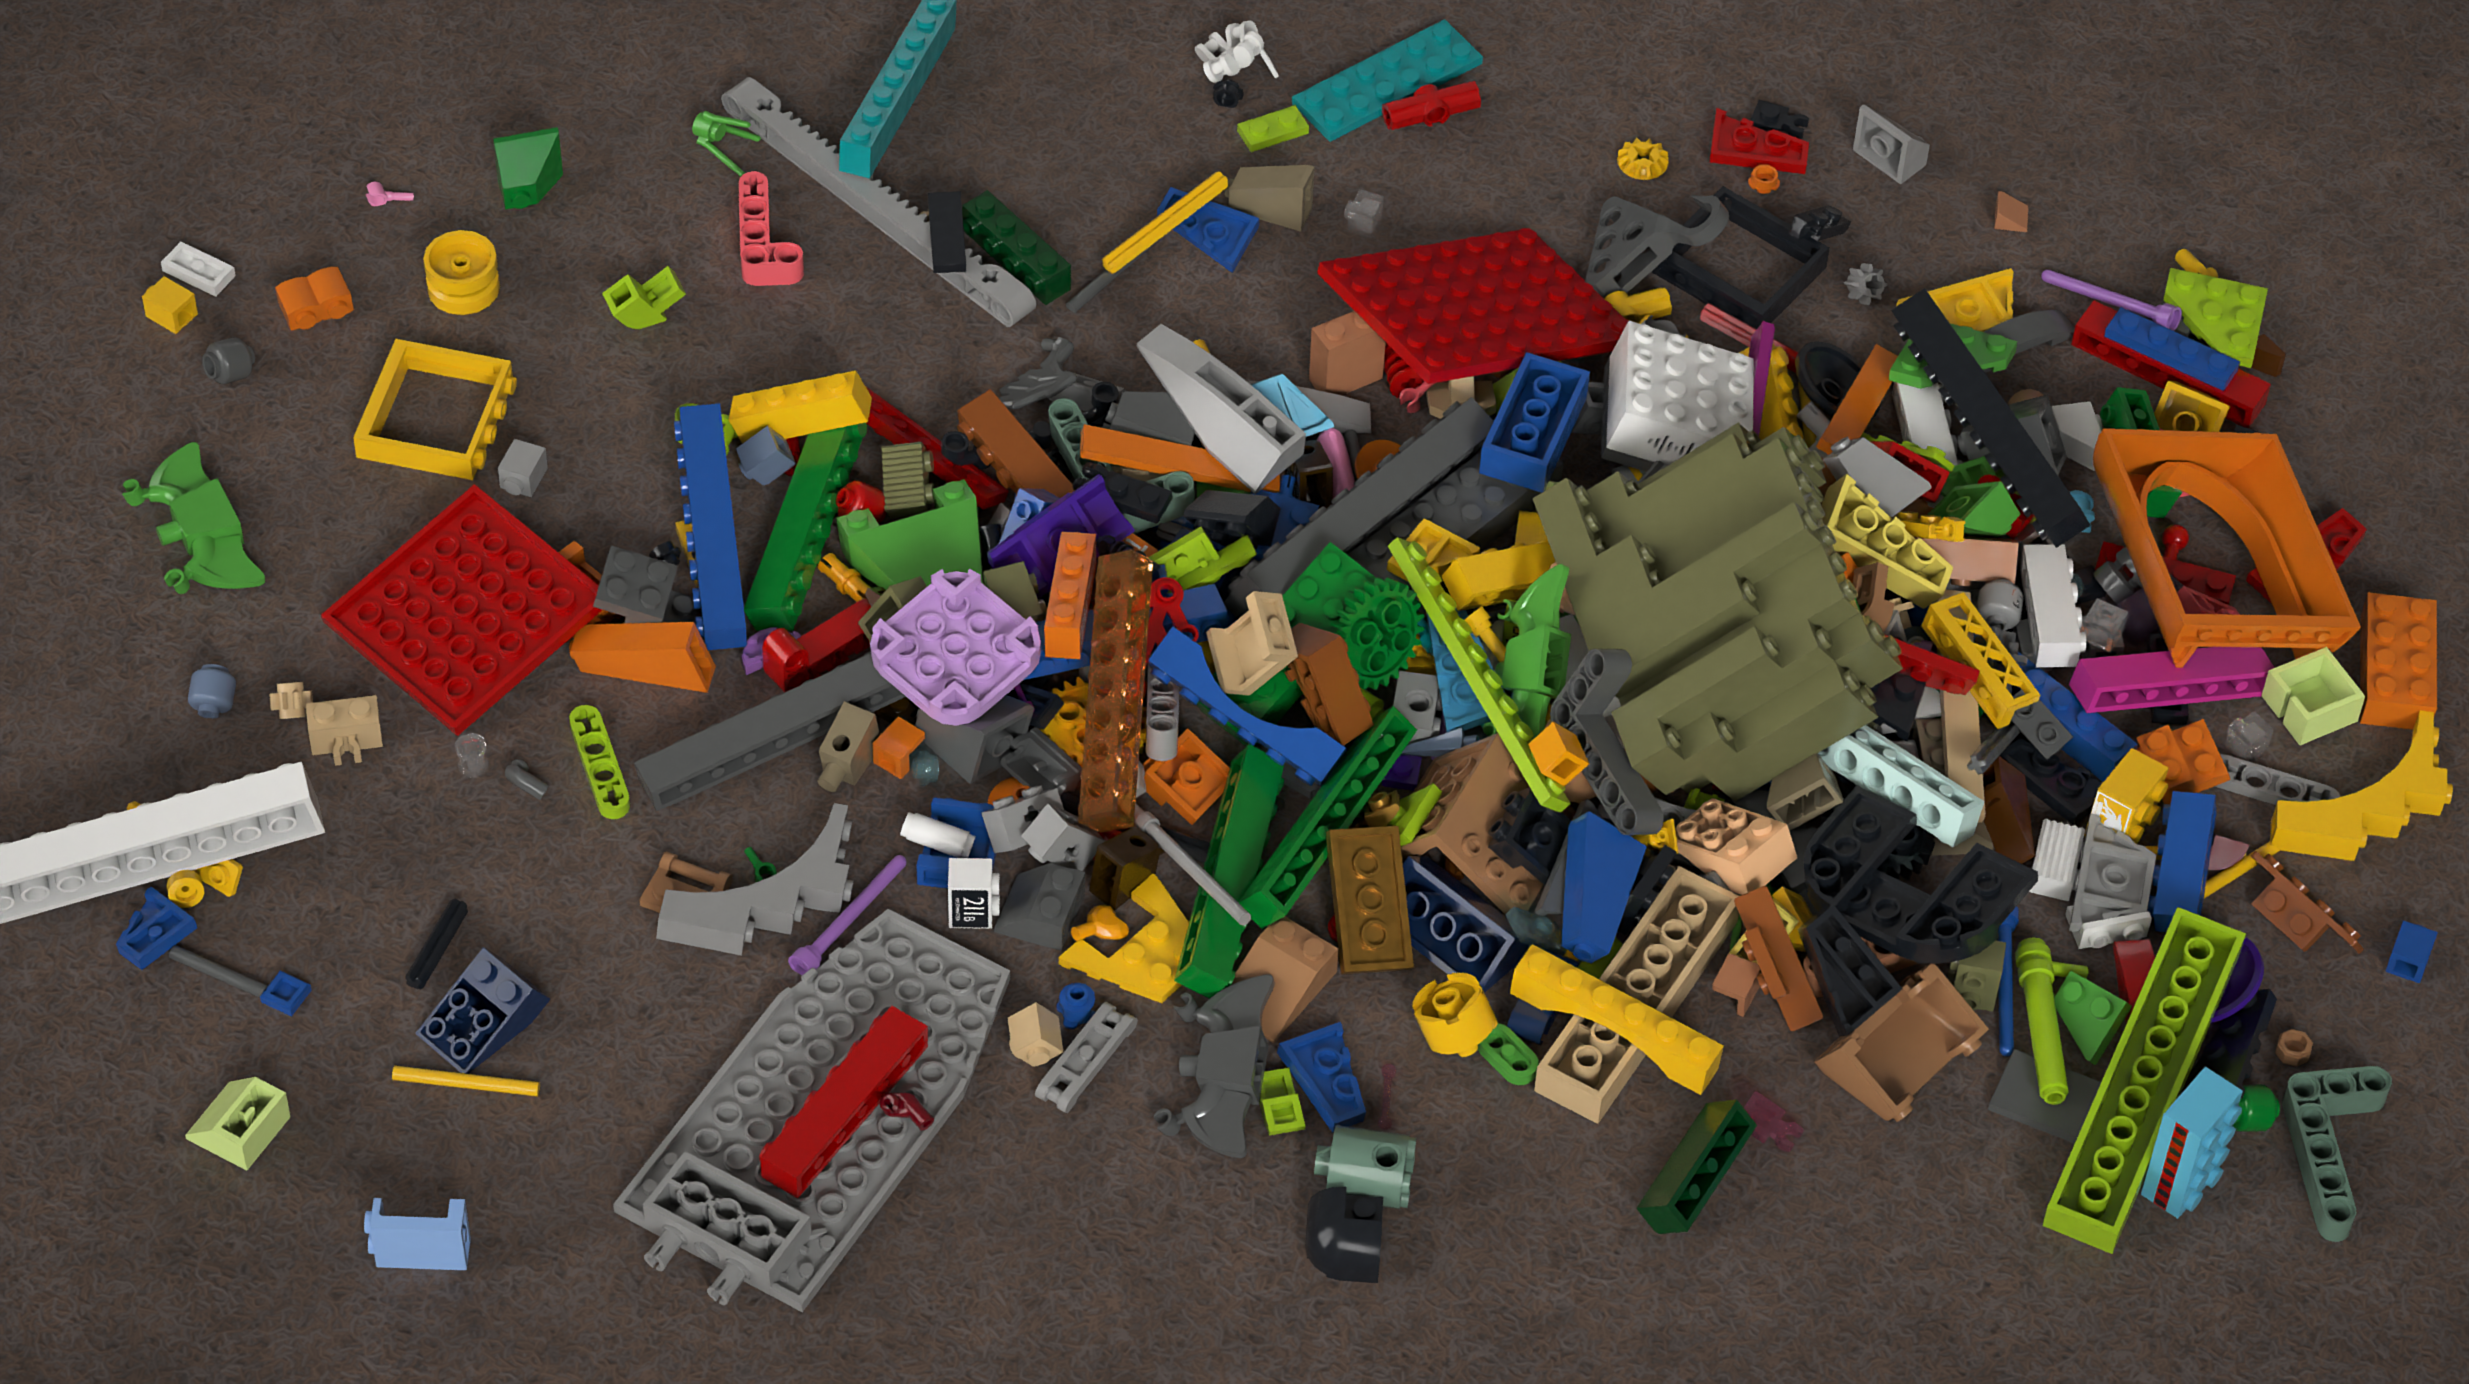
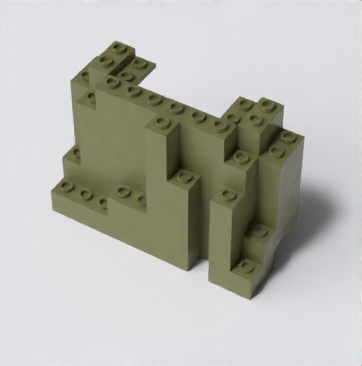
M1738 422L1639 484L1634 479L1628 480L1618 471L1588 490L1582 485L1577 487L1572 481L1565 478L1533 498L1557 565L1563 564L1569 567L1565 588L1588 650L1624 649L1631 657V673L1615 695L1619 699L1621 707L1611 713L1631 767L1665 795L1679 787L1689 794L1691 789H1700L1712 782L1732 800L1737 801L1779 774L1877 719L1878 715L1873 706L1877 700L1871 688L1903 669L1898 657L1902 652L1897 641L1891 635L1886 637L1880 625L1868 615L1864 617L1858 609L1855 601L1858 593L1852 582L1846 579L1844 574L1847 566L1840 554L1835 552L1833 548L1836 539L1829 527L1824 525L1822 518L1826 516L1820 503L1824 501V497L1818 487L1827 483L1821 470L1825 468V464L1816 450L1809 451L1800 435L1794 436L1785 427L1761 440L1754 430L1749 432Z

